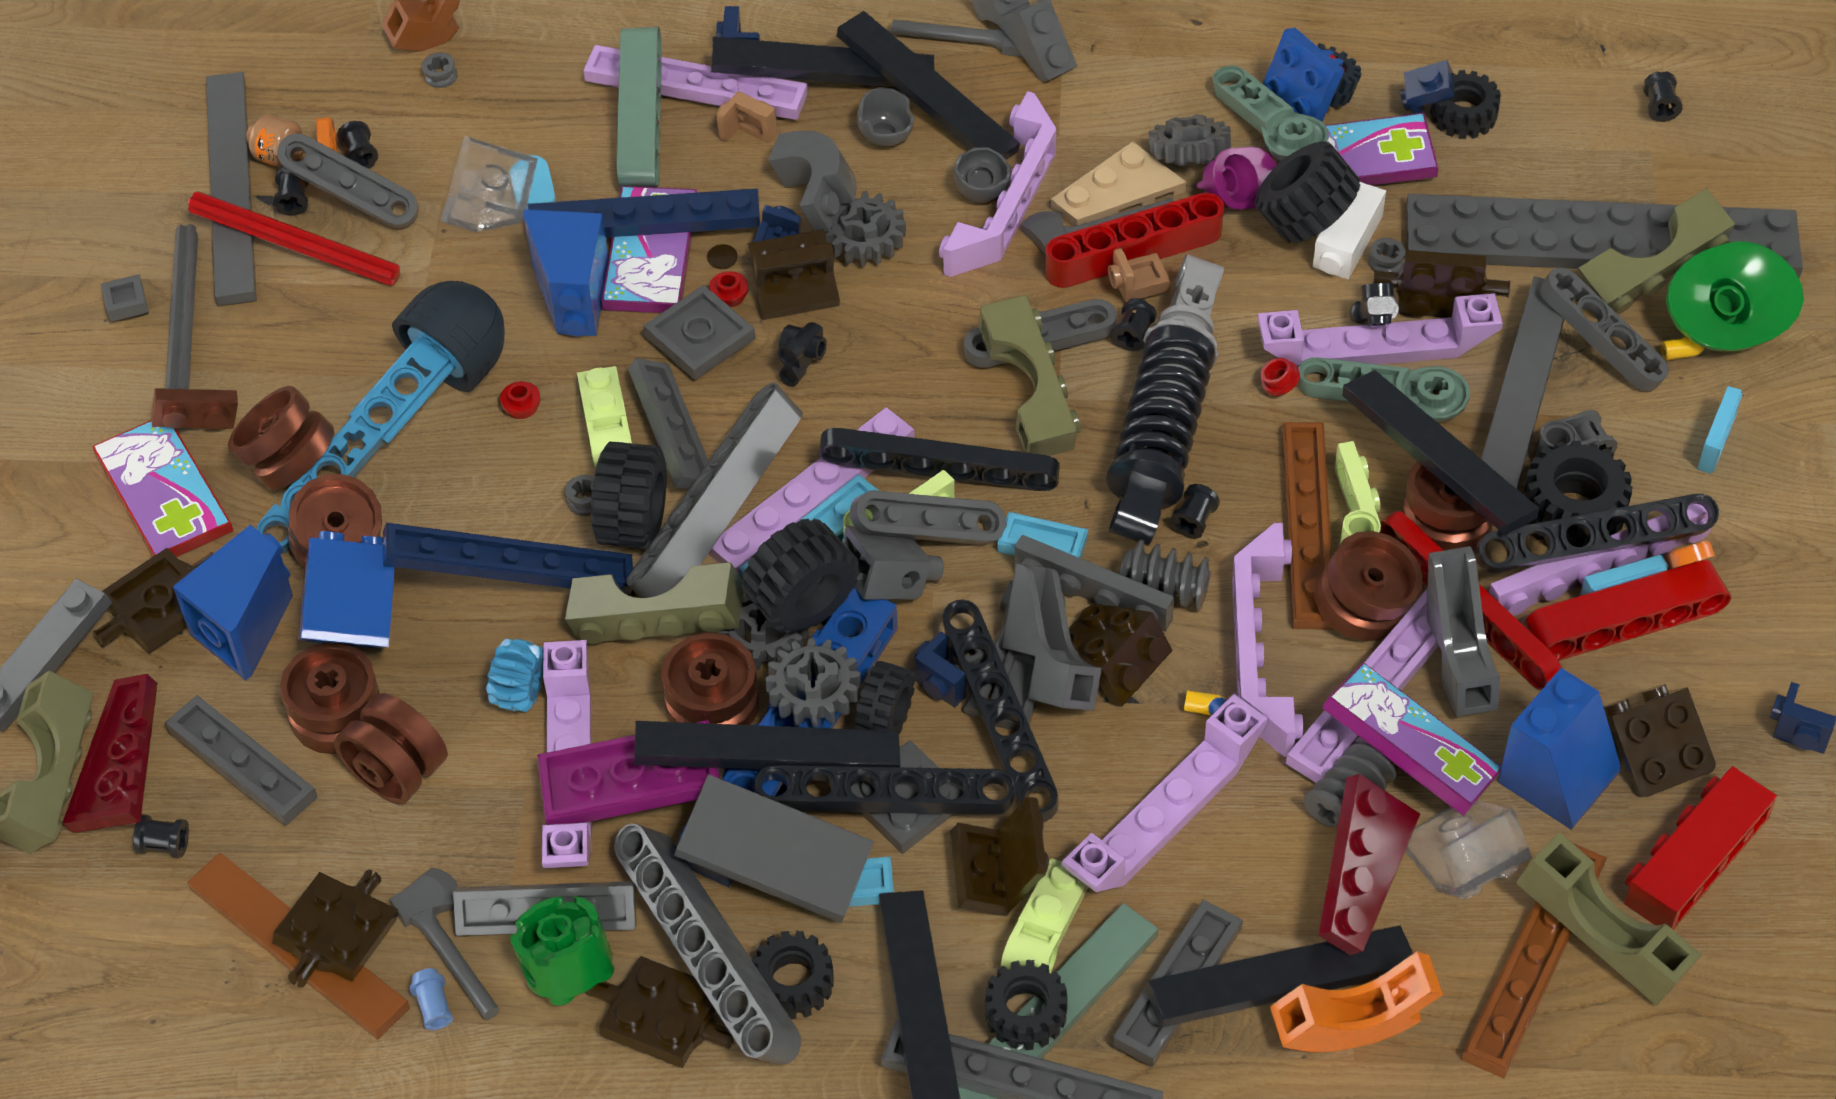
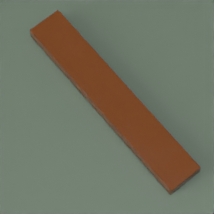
M1283 422L1282 438L1288 540H1291L1292 545L1291 565H1289L1293 629L1335 630L1319 613L1314 598L1315 583L1332 558L1324 422Z
M1574 844L1594 861L1595 875L1598 880L1607 857ZM1535 901L1461 1058V1060L1503 1079L1512 1064L1572 936V932L1537 901Z
M218 853L187 882L190 890L293 971L300 960L293 953L272 943L274 931L291 908L222 853ZM364 966L353 982L333 972L320 971L318 969L314 971L307 981L308 985L377 1040L410 1009L409 1003L404 997Z

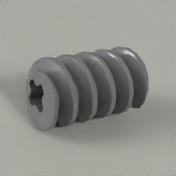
M1140 539L1134 549L1127 550L1119 574L1159 591L1163 589L1164 593L1174 596V599L1179 594L1180 604L1184 607H1188L1196 597V608L1200 611L1207 594L1211 571H1209V558L1207 557L1203 558L1198 567H1194L1192 553L1188 552L1180 563L1177 562L1176 549L1172 548L1166 558H1162L1160 544H1156L1148 554L1145 553L1144 540Z
M1357 737L1355 743L1346 749L1345 754L1336 760L1334 767L1328 769L1324 777L1315 783L1313 790L1305 794V808L1317 822L1328 827L1338 826L1346 778L1361 774L1386 790V783L1393 782L1397 777L1396 768L1387 757L1362 738Z

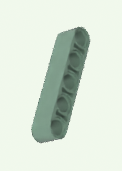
M659 26L621 28L617 133V178L620 189L621 186L659 187L662 40Z

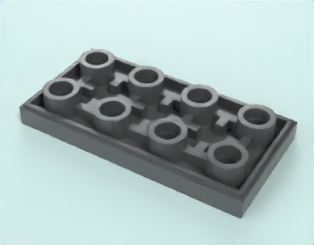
M708 774L674 856L842 923L874 841Z

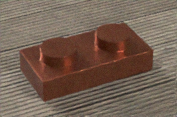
M155 388L151 412L152 427L234 429L238 406L237 390Z

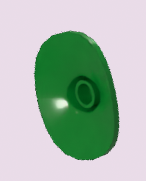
M1747 241L1725 243L1693 256L1674 273L1668 284L1666 294L1668 314L1682 334L1693 343L1707 349L1725 352L1746 350L1773 340L1787 331L1797 320L1804 303L1802 283L1794 269L1771 249L1758 243Z

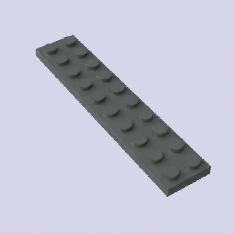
M1407 194V250L1486 256V265L1578 269L1609 248L1629 257L1646 258L1661 253L1671 244L1668 222L1674 208L1678 205ZM1722 207L1735 223L1728 238L1730 242L1747 241L1758 243L1771 249L1794 269L1800 279L1803 266L1796 210Z

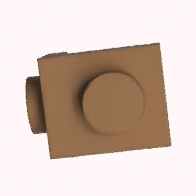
M737 91L728 102L723 103L717 112L716 121L719 138L727 141L738 129L767 143H770L777 135L775 108L765 101L757 100L740 91Z
M1122 248L1113 250V265L1108 267L1109 279L1114 289L1119 288L1125 302L1132 298L1141 299L1170 291V279L1157 253L1127 260Z

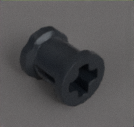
M1655 72L1644 80L1643 91L1650 100L1648 113L1655 121H1670L1680 115L1683 109L1682 101L1675 93L1676 77L1670 72Z
M350 121L342 125L338 129L337 139L339 144L345 148L346 153L344 156L367 169L375 165L378 159V152L370 144L371 132L369 126L362 121Z
M280 167L275 174L278 192L274 195L273 204L277 211L284 215L302 214L308 207L305 188L309 183Z
M1132 298L1123 304V317L1120 324L1114 327L1112 339L1114 343L1124 350L1139 351L1144 348L1145 342L1143 340L1149 325L1155 322L1157 312L1147 301Z
M1191 484L1186 488L1184 492L1185 500L1180 509L1174 511L1170 524L1177 533L1187 538L1197 539L1202 537L1206 528L1205 522L1210 513H1214L1218 509L1220 499L1209 487L1202 484Z
M142 814L141 821L136 823L134 828L133 847L135 853L145 854L150 850L167 852L174 858L183 857L188 845V821L185 819H178L175 822L152 820L150 815Z

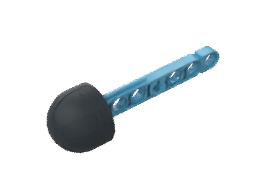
M444 281L425 288L413 298L392 323L394 334L405 351L349 413V421L334 436L323 456L283 494L281 506L275 503L257 525L259 532L264 535L266 530L274 525L283 526L288 531L289 510L295 494L308 481L317 478V473L322 467L327 465L335 466L340 470L341 474L354 478L383 443L388 445L442 382L463 392L474 390L497 363L504 346L505 329L503 315L490 295L481 288L466 282ZM405 377L412 378L418 383V388L412 394H401L395 389L397 381ZM376 407H386L390 409L393 415L387 423L377 424L370 419L369 414ZM361 438L363 449L360 450L355 447L348 453L347 463L350 465L347 466L342 459L348 451L347 440L350 439L355 442ZM289 534L284 541L280 542L283 549L281 554L290 550Z

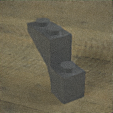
M971 0L979 21L990 20L999 25L1041 81H1048L1077 66L1050 0H1035L1031 2L1028 0Z
M1471 546L1429 553L1427 622L1442 651L1441 686L1456 717L1498 710L1500 676L1491 658L1486 640L1474 552Z
M1016 563L1002 648L1035 656L1028 698L1062 708L1094 711L1102 668L1086 663L1073 648L1058 572L1048 567Z

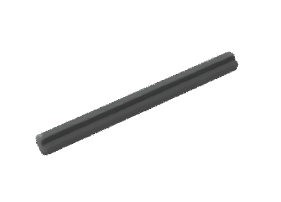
M180 224L175 230L165 389H189L198 233L196 232V227L192 224L187 226Z

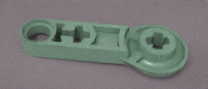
M1230 65L1221 67L1214 72L1213 84L1216 97L1263 134L1266 147L1275 158L1282 161L1293 152L1309 144L1320 141L1328 143V128L1322 121L1311 116L1295 113L1289 104L1243 68ZM1229 81L1238 82L1233 85H1222L1223 83Z
M1311 357L1304 360L1298 368L1300 371L1298 388L1303 394L1314 398L1346 402L1349 401L1342 396L1343 385L1376 370L1438 423L1456 418L1465 410L1470 398V388L1464 377L1452 369L1441 366H1429L1410 370V368ZM1312 372H1319L1325 375L1326 379L1314 383L1308 381L1305 376ZM1334 376L1338 377V383H1333ZM1433 389L1440 390L1439 395L1431 394Z

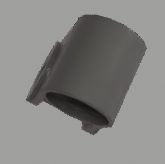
M1586 410L1574 416L1545 423L1541 428L1533 459L1539 457L1540 452L1546 447L1553 450L1554 444L1559 442L1571 445L1572 441H1581V445L1589 446L1591 442L1599 445V450L1604 451L1608 449L1615 453L1618 443L1613 436L1606 434L1601 426L1602 418L1595 410Z

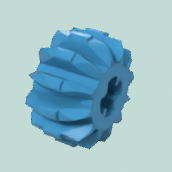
M505 639L495 649L494 659L490 661L491 668L487 674L489 679L486 687L488 699L491 704L497 705L499 708L514 712H527L537 701L539 690L542 689L543 647L522 639Z

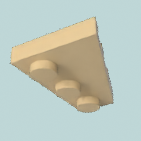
M1132 141L1051 198V210L1062 213V219L1071 226L1080 225L1118 214L1121 209L1140 204L1142 207L1155 203L1156 197L1170 192L1173 197L1185 193L1186 181Z

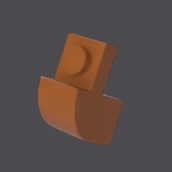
M394 0L382 26L394 48L424 51L446 43L457 32L459 27L452 15L457 10L460 0Z

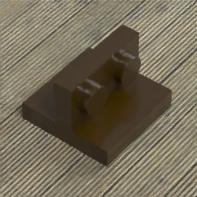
M824 229L747 243V251L763 320L840 306L839 293L833 272L835 255L832 243L826 242Z

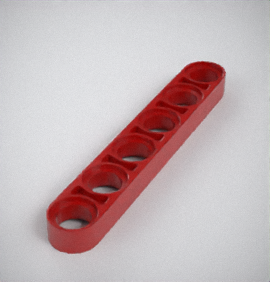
M1395 511L1380 521V533L1395 538L1411 551L1418 560L1422 571V582L1428 586L1429 553L1444 550L1404 513ZM1479 584L1487 643L1533 687L1542 690L1562 668L1560 662L1539 639Z

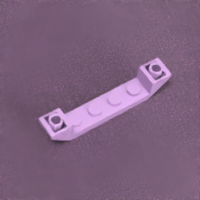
M1027 91L1021 104H1015L1009 121L1010 126L1014 127V138L1020 142V145L1026 146L1024 160L1022 164L1015 165L1011 175L1010 187L1008 191L1002 190L1000 193L994 217L989 216L983 229L957 222L951 235H946L943 238L939 257L943 258L944 275L952 277L1002 260L1056 155V127L1033 92Z
M1495 293L1455 297L1451 318L1392 322V324L1380 326L1356 325L1302 330L1298 310L1258 313L1257 318L1263 348L1278 358H1285L1295 363L1298 368L1304 360L1311 357L1378 365L1458 358L1501 330L1503 325Z
M1273 523L1234 556L1232 599L1237 696L1268 718L1267 725L1259 737L1283 757H1287L1289 751L1294 747L1295 740H1300L1303 736L1302 714H1295L1294 697H1266L1265 678H1258L1257 668H1263L1264 644L1263 642H1256L1255 633H1261L1262 610L1261 608H1254L1253 598L1260 597V581H1282L1284 565H1291L1292 558L1291 540H1284L1283 523Z
M587 640L544 642L543 679L547 694V752L592 744V702ZM592 821L574 824L542 825L543 868L588 866L592 853Z
M1233 694L1206 721L1204 741L1105 838L1101 840L1093 833H1090L1062 861V866L1095 892L1124 886L1238 773L1267 725L1268 718Z

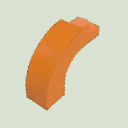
M1417 951L1387 973L1369 983L1342 990H1325L1301 984L1271 1005L1270 1008L1282 1047L1304 1052H1335L1370 1045L1413 1027L1422 1021L1419 1011L1441 997L1443 992L1430 955Z

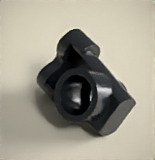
M1393 283L1362 285V301L1355 302L1349 309V316L1352 321L1356 323L1367 321L1368 326L1392 324L1391 320L1399 312L1398 304L1394 299Z
M809 322L803 328L787 325L783 329L777 355L783 363L779 377L784 384L796 386L805 376L811 362L814 359L819 361L823 358L826 352L827 341L823 337L822 326Z

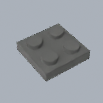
M705 285L643 325L645 337L694 380L755 339V328Z
M911 740L900 747V767L939 768ZM860 781L852 785L851 791L858 797L867 798L875 793V788L868 782ZM902 782L895 787V791L902 798H914L920 793L917 786L910 782ZM945 783L939 788L942 796L947 799H958L963 795V790L955 783ZM859 812L901 854L905 853L954 815Z

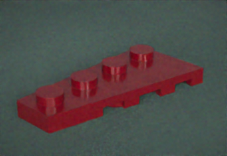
M148 674L115 679L62 822L72 833L139 823L141 821L158 684Z
M1361 774L1346 778L1318 936L1349 955L1364 951L1420 816L1419 812Z

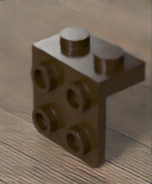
M1095 603L1086 607L1081 612L1080 617L1069 628L1073 648L1079 657L1092 666L1102 668L1099 684L1112 705L1123 707L1173 651L1153 612Z
M1666 684L1641 692L1643 700L1630 704L1628 698L1603 706L1611 734H1615L1634 789L1639 796L1648 797L1714 771L1716 762L1688 687L1668 690Z
M1026 797L998 829L957 823L950 831L958 908L1007 916L1039 880L1046 875L1049 857L1044 850L1042 834L1044 818L1040 813L1037 798Z

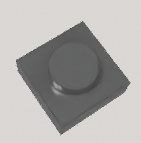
M139 274L101 283L110 322L149 313Z

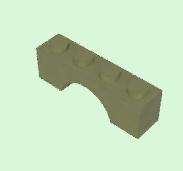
M1706 188L1674 208L1668 222L1671 244L1664 251L1651 257L1634 258L1609 248L1580 266L1576 275L1619 315L1631 307L1634 303L1633 299L1645 292L1649 296L1658 291L1666 283L1665 279L1673 275L1682 264L1693 256L1712 247L1730 243L1728 238L1735 223Z
M1027 295L980 306L978 327L990 359L1009 362L1019 367L1028 375L1035 389L1032 397L1018 408L1016 430L1024 452L1052 456L1074 450L1077 433L1081 432L1080 420L1075 409L1069 410L1066 402L1068 398L1066 382L1063 376H1057L1054 370V351L1049 341H1043L1040 333L1042 331V320L1038 309H1031Z
M731 562L691 566L685 577L675 587L663 594L649 598H635L624 594L612 574L572 578L565 621L577 640H587L589 644H598L603 641L638 640L644 637L679 636L686 633L719 632L721 630L737 629L740 623L744 590L742 588V581Z
M50 670L26 686L16 721L29 735L35 747L37 755L36 774L31 781L17 780L0 791V840L29 854L47 843H52L61 830L62 821L59 819L63 804L68 799L72 790V783L69 780L72 769L77 764L82 753V747L79 746L82 733L88 726L92 716V711L89 710L93 692Z
M1560 832L1531 860L1516 882L1517 885L1656 1006L1677 985L1702 955L1667 924H1645L1631 918L1616 907L1605 895L1597 881L1594 861Z

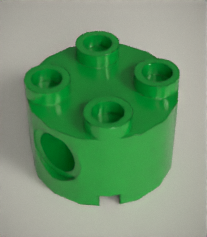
M558 896L534 904L521 914L515 924L518 930L515 936L511 932L510 941L529 988L539 996L549 998L550 1003L553 1005L568 1004L576 995L590 990L600 982L607 981L614 974L613 952L594 904L583 897L573 896L575 902H564L563 897Z

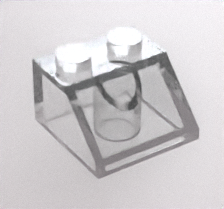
M464 136L454 161L440 222L473 232L522 223L538 158Z
M1479 800L1475 802L1465 815H1461L1450 807L1416 826L1405 850L1437 891L1459 899H1466L1477 895L1482 891L1484 884L1495 878H1504L1514 874L1518 870V865L1532 858L1515 811Z

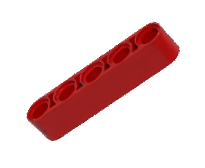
M1200 193L1057 236L1051 239L1046 246V279L1056 287L1065 288L1109 275L1108 267L1113 265V250L1122 248L1127 260L1157 253L1159 258L1163 259L1218 241L1222 235L1224 202L1215 194Z
M1701 560L1544 606L1532 612L1526 618L1524 626L1560 661L1711 616L1723 610L1730 603L1732 595L1714 565L1708 560Z

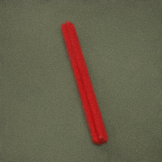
M199 191L194 192L191 198H189L188 210L206 219L389 286L395 285L400 277V266L391 261Z

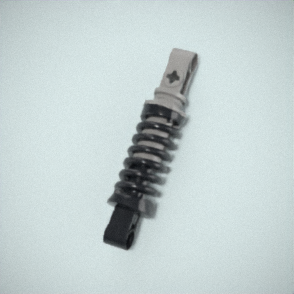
M1189 254L1185 255L1178 271L1171 307L1166 308L1161 313L1158 323L1148 328L1143 340L1145 345L1141 356V363L1138 366L1132 396L1128 403V411L1125 414L1123 429L1120 432L1119 445L1116 447L1114 461L1109 466L1106 475L1109 489L1119 498L1110 523L1109 532L1135 542H1139L1142 539L1146 546L1150 545L1157 530L1161 516L1160 509L1171 507L1182 498L1185 477L1184 469L1187 468L1190 458L1188 453L1192 450L1193 436L1196 434L1198 426L1197 419L1202 411L1201 403L1205 399V387L1210 379L1209 371L1218 357L1217 341L1213 336L1214 323L1210 318V314L1222 279L1224 267Z

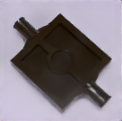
M1406 250L1404 263L1398 272L1374 270L1373 283H1393V288H1397L1396 291L1399 296L1398 314L1451 318L1455 297L1495 293V296L1508 298L1510 293V280L1487 279L1485 273L1486 256Z
M165 548L102 590L112 601L107 610L112 614L113 619L93 631L97 641L104 646L124 632L134 637L150 653L187 628L173 586L214 553L210 552L195 564L189 565L179 560L168 548Z
M366 870L355 886L346 885L319 872L276 928L272 943L293 953L300 960L288 975V979L293 985L298 981L297 987H304L317 969L333 972L353 982L397 920V908L371 896L375 888L381 883V877L377 872L372 876L373 870Z
M641 956L629 977L621 985L616 986L604 981L588 990L589 996H594L611 1003L610 1009L599 1025L600 1036L678 1067H684L692 1051L702 1044L704 1040L726 1047V1049H730L731 1044L734 1043L735 1039L728 1028L712 1023L713 1014L716 1010L694 976Z

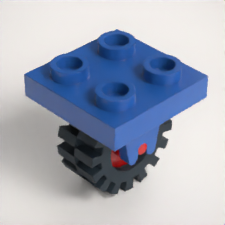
M1294 27L1284 30L1263 85L1289 104L1295 113L1311 116L1323 122L1329 105L1337 107L1339 104L1342 107L1351 101L1362 73L1360 72V65H1355L1357 61L1354 58L1347 59L1348 54L1346 52L1338 53L1336 52L1337 48L1333 46L1326 49L1325 45L1320 43L1316 46Z

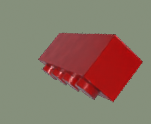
M1731 766L1721 779L1714 776L1702 791L1701 798L1703 800L1696 807L1692 804L1688 805L1676 822L1678 828L1671 836L1664 833L1658 839L1650 853L1653 857L1648 863L1644 865L1639 862L1631 870L1625 881V884L1629 886L1624 905L1652 924H1667L1674 930L1769 819L1777 798L1775 793L1734 766Z

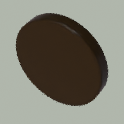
M726 244L712 247L707 254L709 264L716 269H728L738 259L735 248Z

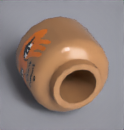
M266 113L259 117L256 122L250 124L246 133V140L249 143L250 153L256 160L276 167H282L278 158L280 142L288 135L302 134V130L295 121ZM295 152L292 156V160L298 161L301 158L303 152Z

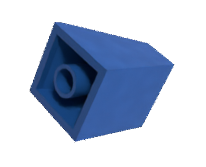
M524 209L523 217L532 268L557 334L597 336L602 309L601 301L609 260L602 213Z
M252 525L246 527L173 586L190 636L245 681L253 675L293 597L288 580L290 572L283 564L281 553H283L282 546L274 536L269 533L263 535Z
M319 531L318 538L310 537L308 540L297 641L342 643L354 647L373 649L387 648L390 637L395 567L383 565V537L362 536L361 543L344 541V533Z
M1560 668L1511 725L1498 783L1571 830L1621 770L1599 691L1563 668Z

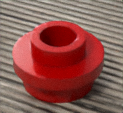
M725 271L711 279L709 290L730 308H733L744 301L748 293V282L738 272Z
M1285 358L1272 359L1261 370V385L1265 392L1272 396H1280L1290 392L1300 379V371L1296 364Z
M525 381L509 384L502 390L500 395L503 410L515 419L531 417L537 411L541 401L538 388L534 384Z

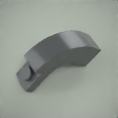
M794 131L778 135L768 161L784 187L808 184L800 203V208L815 231L824 229V232L830 231L840 204L854 202L857 186L851 168L835 142L822 133Z

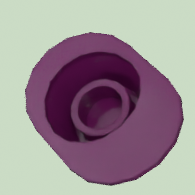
M1228 148L1220 151L1217 157L1207 164L1204 169L1203 180L1197 183V188L1205 189L1206 193L1219 196L1224 202V207L1237 210L1256 208L1254 204L1256 193L1265 178L1277 165L1270 154L1261 148Z

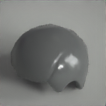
M878 87L867 91L861 99L857 113V123L864 138L868 139L871 143L878 146H894L906 141L913 129L915 116L911 115L909 98L894 89Z
M989 147L972 148L960 154L953 170L956 187L962 196L973 202L988 203L998 199L1002 190L1007 189L1011 176V166L1006 162L1005 158Z

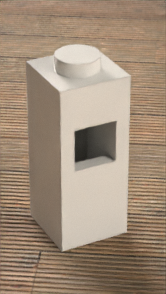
M1359 182L1361 184L1360 189L1350 207L1334 224L1319 234L1315 243L1313 268L1348 280L1377 229L1384 212L1386 190Z

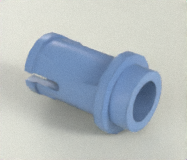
M433 968L418 971L411 978L410 993L417 997L424 1018L425 1028L427 1030L442 1029L453 1021V1016L449 1011L443 990L446 980L443 975H440Z

